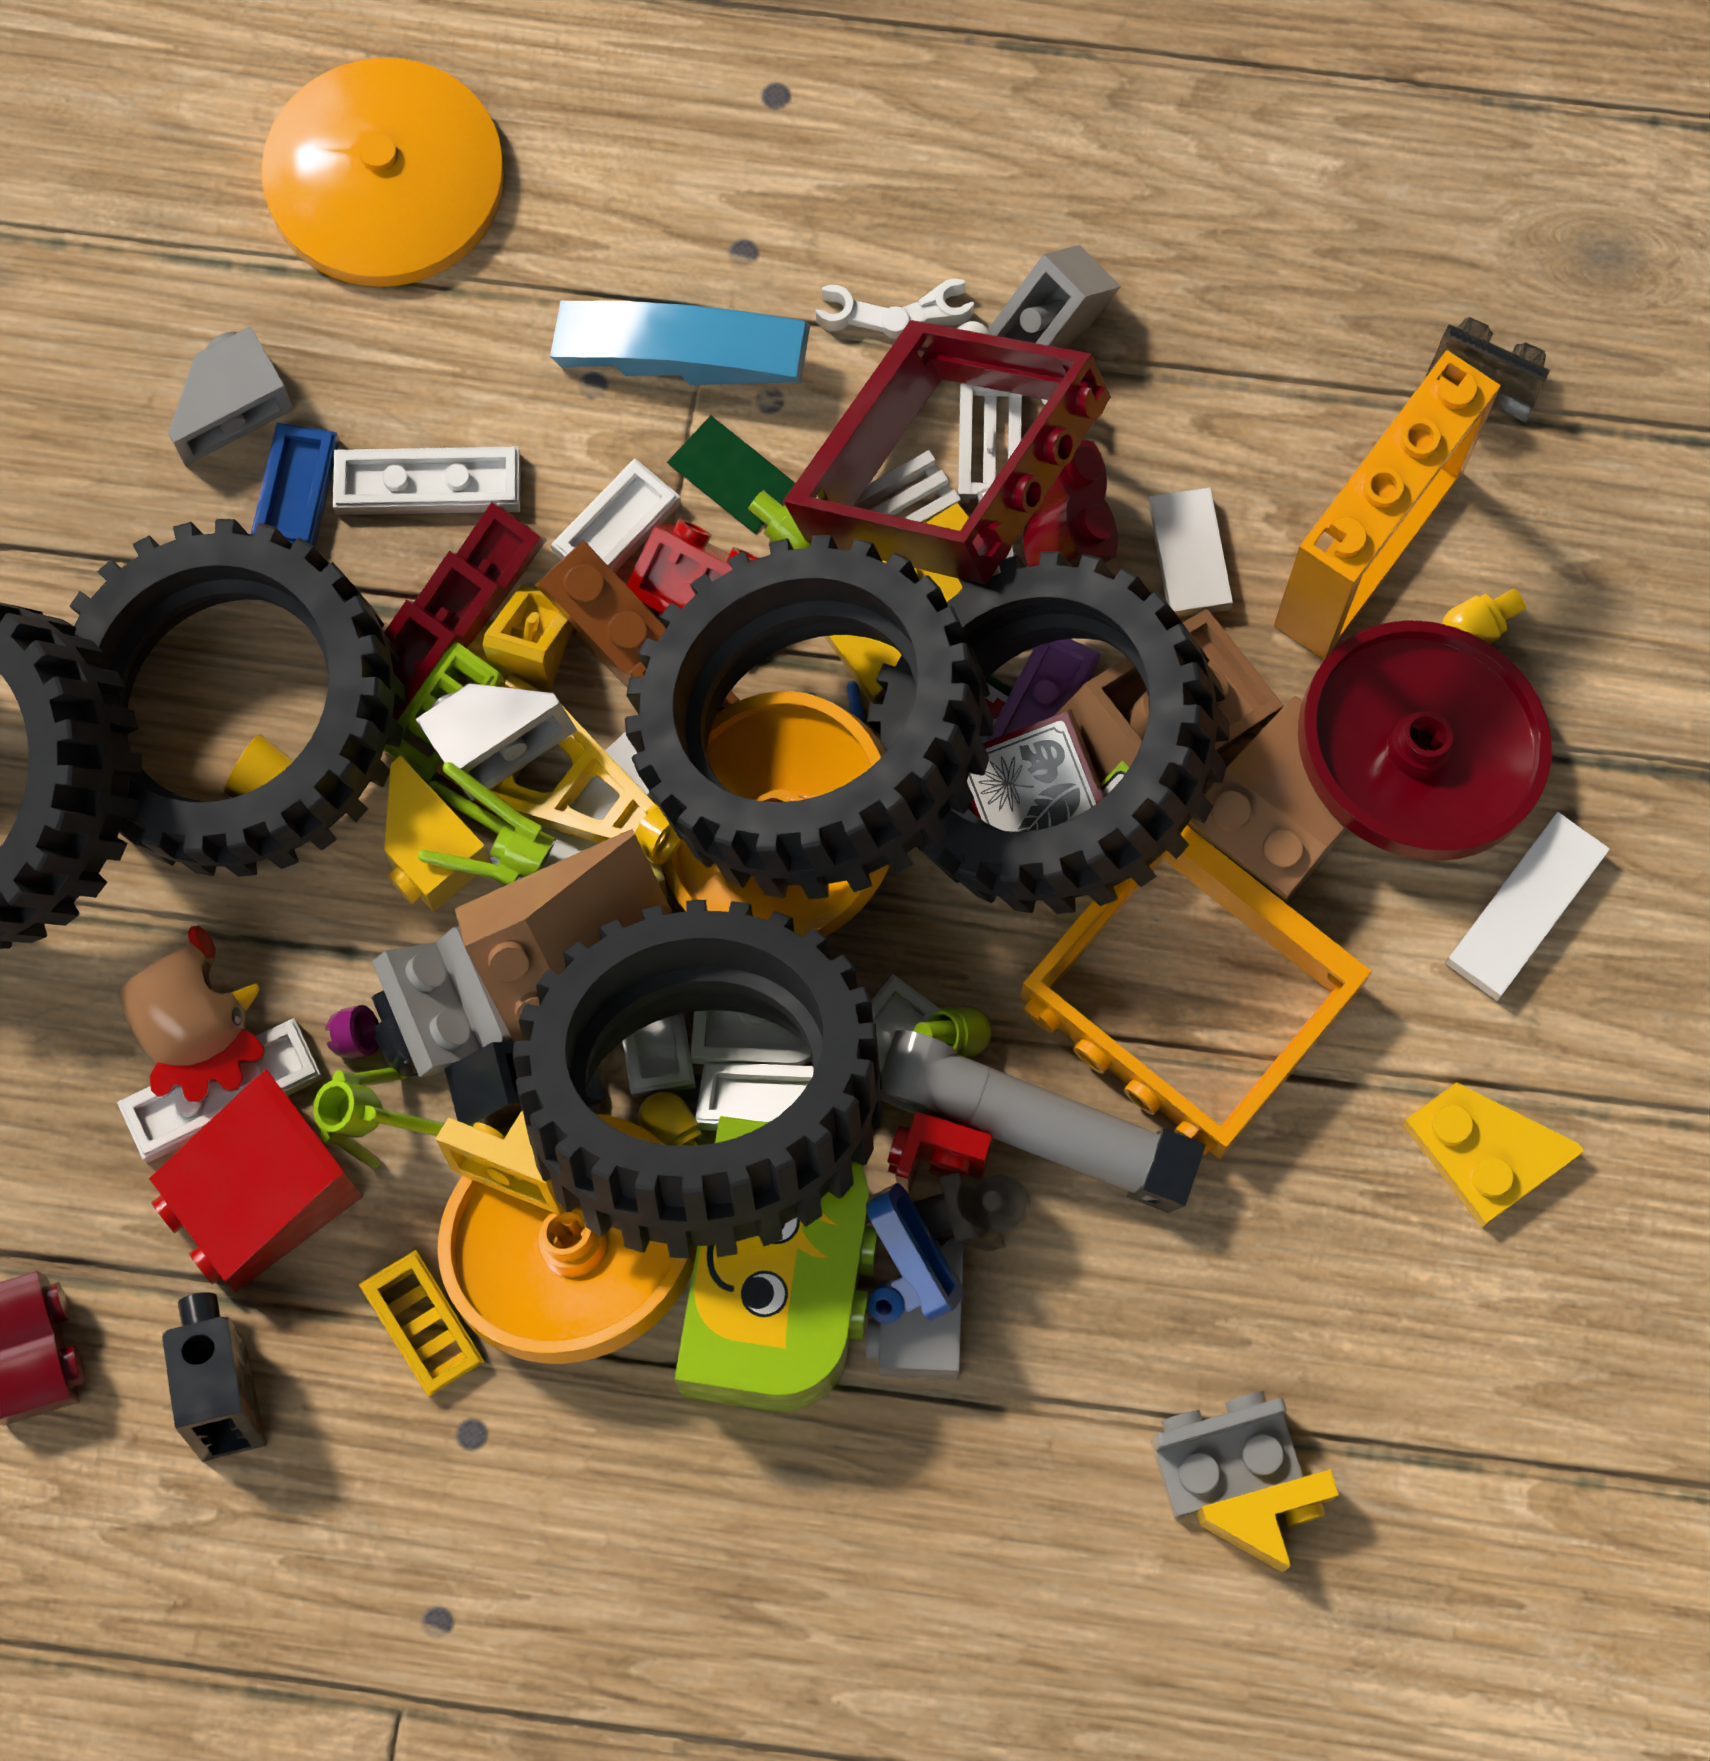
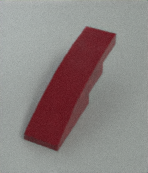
M490 503L458 552L448 551L416 600L413 602L406 599L384 631L385 635L395 645L401 662L393 666V672L405 685L406 705L393 706V718L396 721L401 717L454 641L460 643L465 648L471 644L547 541L546 538L496 503Z

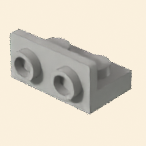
M453 927L434 943L385 950L372 961L419 1078L445 1073V1068L492 1042H510L512 1040L503 1019L464 947L459 927Z
M1260 1391L1226 1402L1225 1405L1228 1413L1203 1420L1200 1410H1194L1162 1421L1165 1432L1156 1434L1151 1440V1445L1174 1519L1196 1513L1202 1506L1303 1477L1283 1414L1287 1409L1283 1397L1266 1402L1264 1392Z

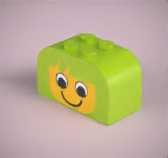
M720 1115L715 1143L750 1133L768 1122ZM851 1161L854 1185L842 1199L828 1192L821 1198L823 1216L807 1227L798 1218L782 1225L783 1240L764 1247L759 1236L736 1242L738 1254L717 1257L715 1245L697 1246L675 1374V1382L681 1397L767 1411L791 1412L815 1404L834 1388L846 1365L850 1339L863 1341L868 1312L869 1291L858 1290L860 1275L873 1276L879 1241L878 1233L874 1226L868 1224L869 1216L866 1209V1203L869 1200L868 1183L861 1164Z

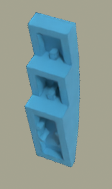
M561 301L550 357L560 367L616 366L625 376L681 375L689 385L801 383L810 325L803 320L739 310L682 304L628 301Z

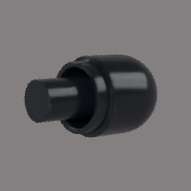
M383 990L371 997L381 1019V1022L374 1026L377 1034L375 1040L389 1068L395 1069L400 1075L405 1077L417 1076V1070Z

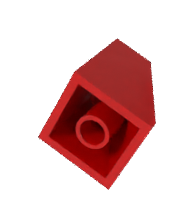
M267 1069L255 1077L149 1178L160 1193V1196L151 1202L153 1207L174 1234L185 1227L198 1247L191 1251L189 1255L212 1285L222 1278L235 1292L363 1197Z

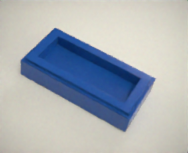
M276 422L251 534L255 535L257 525L263 523L277 527L288 541L293 544L297 538H301L312 546H316L334 467V450H338L340 441L337 432Z

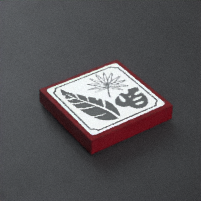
M1072 709L983 742L990 757L985 775L969 774L966 781L974 796L970 804L973 814L984 822L1004 831H1032L1061 824L1084 813L1105 797Z

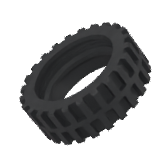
M216 519L215 533L203 534L192 522L173 526L176 540L159 545L149 535L133 544L138 554V557L121 568L110 559L97 571L106 582L92 598L79 591L69 606L79 615L74 625L76 627L74 636L93 640L104 652V656L97 663V667L117 671L126 688L116 696L120 708L128 709L131 691L140 668L152 649L170 630L201 610L238 600H263L270 602L295 615L309 628L316 638L327 664L329 674L328 691L318 726L303 751L278 776L251 792L226 800L204 802L182 797L165 789L155 782L143 768L142 774H131L128 798L139 799L136 819L124 817L119 834L136 846L138 845L156 859L171 866L176 861L180 862L197 874L214 876L216 866L226 867L238 877L257 875L256 862L269 859L280 869L297 864L299 860L294 849L311 841L322 851L335 842L337 839L329 828L345 814L357 822L369 809L359 800L370 781L383 787L390 775V768L381 760L386 745L400 747L404 728L393 718V706L406 705L405 685L393 672V666L401 663L396 647L383 632L382 627L385 624L377 612L333 562H327L314 546L303 539L297 538L294 544L289 542L277 527L259 523L254 535L248 534L236 519Z
M813 535L811 548L794 550L788 538L769 542L770 555L750 561L744 551L727 559L732 570L713 582L704 573L690 584L695 596L682 609L674 603H670L659 618L666 628L659 641L645 638L637 654L646 668L644 677L629 678L626 696L638 715L625 718L626 737L637 752L631 759L637 774L650 791L649 794L679 839L684 840L694 857L706 868L711 867L715 863L726 881L741 888H744L750 877L753 876L766 896L785 898L788 885H800L808 899L828 898L829 884L847 881L853 892L872 887L869 873L891 864L896 875L914 865L908 855L909 851L923 840H926L935 848L948 835L942 820L951 809L965 814L974 799L966 782L969 774L985 775L990 758L980 736L993 735V715L985 700V697L990 695V691L983 671L953 606H948L941 588L929 575L919 580L910 560L895 552L884 563L874 543L859 539L854 540L850 551L839 550L833 537L828 535ZM832 635H852L870 638L888 644L901 653L912 671L916 687L910 714L902 731L887 752L856 779L831 792L813 798L789 802H764L731 793L714 775L707 757V745L714 719L720 706L737 682L765 658L792 644Z
M1060 551L1041 552L1040 565L1026 567L1017 555L1011 556L1000 562L1001 573L992 576L986 585L959 579L964 590L947 601L948 606H953L986 680L1012 658L1042 644L1066 639L1104 641L1129 658L1139 671L1146 685L1150 706L1145 735L1130 768L1110 793L1084 813L1066 822L1039 830L1023 832L1004 831L984 822L969 809H967L965 814L951 809L942 820L948 835L935 848L926 840H923L916 847L954 882H961L976 897L991 904L998 896L1014 911L1033 913L1036 900H1042L1056 914L1076 912L1075 898L1089 895L1099 906L1118 900L1114 886L1129 878H1132L1140 887L1146 885L1157 877L1149 866L1166 850L1177 859L1189 846V843L1181 836V833L1191 818L1205 824L1214 807L1204 796L1208 781L1223 783L1227 767L1226 762L1215 750V742L1230 740L1229 721L1216 703L1224 700L1225 695L1219 679L1207 665L1210 661L1198 642L1157 591L1151 594L1137 575L1125 568H1121L1118 574L1114 576L1101 558L1086 554L1082 555L1078 568L1072 567ZM902 655L895 667L886 663L882 664L876 682L886 691L883 704H870L868 710L867 724L881 736V744L886 752L902 731L910 714L916 693L912 671Z
M1 602L0 674L11 688L24 719L27 732L29 764L24 798L18 816L10 833L0 847V949H10L12 942L34 943L46 938L45 924L66 926L80 914L74 903L78 897L96 898L105 887L107 881L99 874L107 860L120 861L128 844L118 838L124 817L136 819L139 799L128 798L131 774H142V754L133 753L129 750L128 733L139 729L134 710L120 708L116 698L126 687L117 671L97 667V663L104 656V652L93 640L75 637L76 627L63 619L43 615L42 611Z
M706 900L686 901V912L663 915L661 905L641 910L643 918L641 922L623 928L618 919H615L599 927L601 935L599 942L587 948L580 941H577L563 953L566 969L560 975L550 970L543 974L536 984L540 1006L524 1005L519 1018L523 1041L514 1042L513 1061L517 1075L516 1086L535 1164L542 1180L548 1181L551 1179L555 1199L567 1212H571L581 1205L586 1228L601 1237L605 1236L611 1227L622 1231L624 1246L642 1253L646 1251L649 1242L653 1241L667 1244L670 1258L690 1259L692 1246L715 1245L717 1257L738 1254L736 1242L759 1236L764 1247L783 1240L782 1225L798 1218L807 1227L823 1216L821 1198L828 1192L839 1199L843 1198L854 1185L851 1161L867 1165L874 1150L872 1128L878 1129L881 1126L882 1085L876 1024L873 1022L872 1002L866 987L857 988L855 967L845 955H841L831 961L829 941L815 929H811L802 937L794 931L793 917L773 911L769 920L757 918L752 914L751 904L731 901L728 912L708 911ZM695 1011H733L757 1016L773 1022L802 1041L810 1049L813 1059V1076L800 1096L785 1111L750 1133L713 1144L673 1146L634 1138L613 1128L595 1115L590 1108L587 1096V1085L593 1073L612 1049L624 1039L659 1020Z

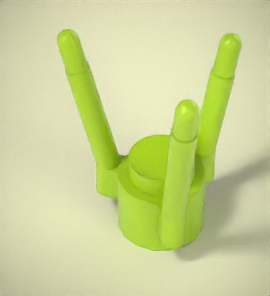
M446 762L443 765L445 774L506 822L437 781H430L428 785L444 802L498 834L490 855L500 861L498 865L429 850H421L418 853L419 860L447 869L492 878L504 885L515 882L518 877L523 878L541 870L550 855L556 838L542 832V825L522 816L454 763Z
M393 1068L359 1073L337 1070L333 1074V1080L322 1086L314 1100L313 1114L315 1122L322 1129L319 1134L320 1140L338 1145L371 1168L379 1167L381 1162L379 1157L353 1138L365 1136L374 1131L379 1124L437 1136L445 1123L383 1109L377 1095L366 1086L407 1078L400 1075Z

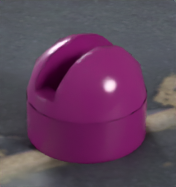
M357 1005L343 1008L331 1015L325 1025V1031H330L331 1041L327 1042L328 1048L337 1056L345 1059L373 1055L379 1048L375 1040L377 1034L374 1030V1026L379 1024L374 1012L366 1005Z

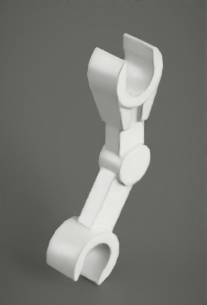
M956 278L946 280L922 297L919 302L902 308L897 306L885 308L855 301L846 288L840 285H828L822 288V300L837 302L844 309L837 314H830L816 309V322L821 328L828 331H839L850 324L884 332L889 338L897 339L910 320L941 326L961 325L972 317L974 302L966 303L959 308H952L946 305L944 301L947 298L965 293V281Z

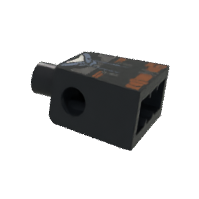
M201 1292L181 1298L178 1301L181 1327L169 1329L162 1335L175 1429L202 1462L267 1446L244 1339L229 1317H221L218 1298L215 1293Z

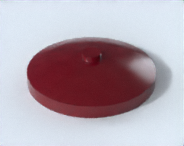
M1404 620L1375 625L1358 632L1338 645L1326 657L1311 680L1300 707L1298 718L1299 752L1309 782L1317 796L1333 816L1351 832L1364 841L1396 855L1427 861H1446L1473 856L1496 846L1514 833L1533 810L1544 791L1550 773L1552 760L1550 727L1541 701L1530 682L1515 664L1498 649L1469 632L1449 625L1429 621Z

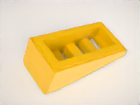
M412 1249L358 1283L427 1397H430L484 1363L475 1345L415 1249ZM414 1274L420 1284L386 1304L381 1293ZM428 1296L434 1307L400 1327L394 1316ZM442 1319L448 1329L414 1350L408 1339ZM456 1341L462 1352L428 1373L422 1361Z

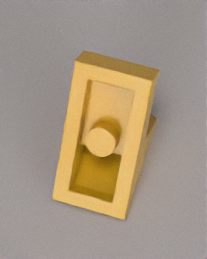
M522 1111L506 1137L496 1129L483 1123H475L471 1127L454 1119H447L435 1139L453 1172L562 1216L565 1209L555 1199L551 1179L543 1181L536 1167Z
M1329 1469L1202 1506L1196 1514L1200 1526L1278 1571L1285 1572L1290 1568V1561L1276 1518L1285 1516L1288 1527L1326 1516L1323 1504L1333 1501L1339 1496L1332 1471Z

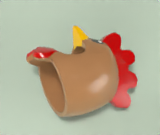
M192 926L188 929L185 948L149 965L126 982L119 991L124 1015L134 1036L143 1050L156 1063L149 1076L151 1091L157 1097L164 1098L169 1096L176 1087H181L184 1098L188 1102L200 1103L208 1097L212 1082H218L228 1092L237 1091L242 1086L244 1080L240 1067L241 1063H257L263 1059L265 1054L264 1046L258 1038L246 1030V1011L256 998L260 990L259 985L256 983L225 994L212 991L209 972L215 961L216 948L209 933L201 926Z

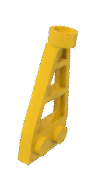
M511 673L506 678L503 686L504 688L542 692ZM565 708L564 710L578 731L558 743L571 758L573 766L554 791L541 793L517 785L514 779L522 768L489 789L522 816L543 827L596 843L606 841L633 828L647 859L656 865L667 862L675 854L682 842L659 807L654 804ZM442 762L436 769V773L441 780L467 796L461 786L443 771L445 763ZM593 776L599 777L620 795V798L603 820L593 819L570 808ZM474 799L475 802L492 811L478 799Z

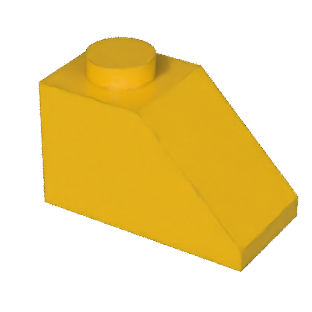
M400 755L391 763L384 851L394 870L387 877L409 903L413 904L421 898L435 912L476 875L421 862L418 858V853L421 850L446 853L486 863H491L485 845Z

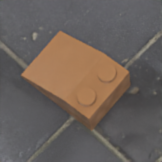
M1206 608L1183 622V624L1210 661L1207 665L1219 679L1225 695L1224 700L1216 702L1218 708L1228 719L1230 729L1229 741L1215 742V750L1218 754H1221L1275 714L1284 705ZM1127 657L1086 682L1056 713L1059 714L1072 709L1100 784L1122 760L1129 768L1134 761L1143 741L1148 723L1149 695L1139 671Z
M1294 696L1226 768L1223 783L1214 782L1204 794L1214 806L1205 824L1194 818H1191L1187 826L1287 905H1289L1349 830L1322 803L1309 782L1303 767L1298 744V718L1302 700L1297 696Z
M633 828L455 908L464 947L514 1041H523L519 1018L524 1005L540 1006L536 989L537 982L547 970L560 975L566 969L563 953L577 941H580L589 948L601 940L599 927L615 919H618L623 928L643 921L642 909L661 905L663 915L673 914V911Z

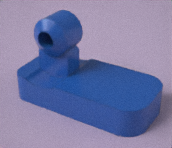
M895 1183L874 1194L866 1203L867 1213L901 1275L896 1277L894 1281L881 1282L874 1289L867 1302L870 1315L878 1322L892 1323L899 1319L904 1311L909 1312L921 1306L924 1316L929 1321H933L954 1310L963 1298L961 1286L905 1188L901 1184Z

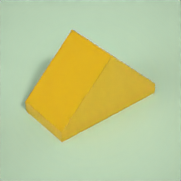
M521 584L484 634L482 646L487 662L500 672L505 679L511 673L533 687L551 692L573 625L539 589Z

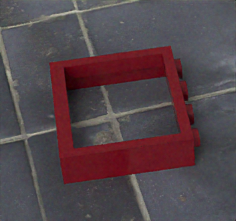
M910 320L783 502L803 538L808 543L812 542L813 535H828L833 537L839 550L850 551L854 540L859 539L874 543L882 561H888L891 555L896 552L910 560L916 569L986 585L1000 562L1008 556L1012 545L1032 515L1040 508L1044 497L1064 467L1072 460L1076 449L1096 419L1102 415L1111 396L1090 353ZM942 379L1048 400L960 531L854 507Z

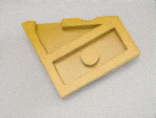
M1457 1082L1405 1119L1402 1124L1482 1228L1584 1152L1579 1143Z

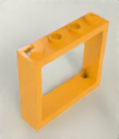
M1445 351L1299 546L1274 627L1321 659H1326L1463 475L1500 389V384L1450 351ZM1324 532L1335 538L1326 552L1315 546Z
M1186 826L1181 833V836L1189 843L1186 850L1177 859L1166 850L1149 865L1150 868L1154 871L1162 860H1165L1331 992L1221 1126L1053 991V988L1139 889L1140 886L1132 878L1114 886L1118 900L1099 906L1094 900L1023 982L1020 998L1027 1003L1023 1008L1025 1013L1038 1026L1050 1033H1053L1058 1028L1077 1044L1073 1050L1086 1065L1101 1074L1108 1069L1126 1083L1127 1086L1124 1088V1092L1138 1107L1152 1115L1159 1110L1178 1125L1174 1130L1175 1133L1206 1145L1202 1156L1210 1151L1221 1160L1364 987L1372 971L1193 829Z

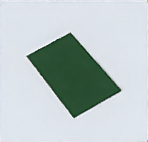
M712 415L703 422L666 462L753 533L764 523L748 510L756 496L764 490L782 504L795 485L792 479Z

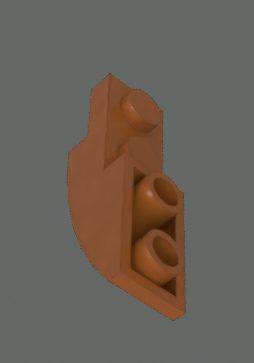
M583 540L537 582L535 586L578 630L574 634L628 688L630 677H644L646 668L637 656L645 638L659 641L666 628ZM730 691L720 706L719 711L740 701L739 698Z

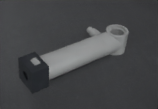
M897 1030L895 1032L880 1073L882 1085L881 1100L892 1106L912 1113L917 1111L929 1116L935 1115L958 1125L990 1134L994 1139L1128 1191L1126 1197L1166 1213L1186 1206L1206 1146L1203 1143L1164 1128L1153 1132L957 1055V1051L946 1043L913 1031Z

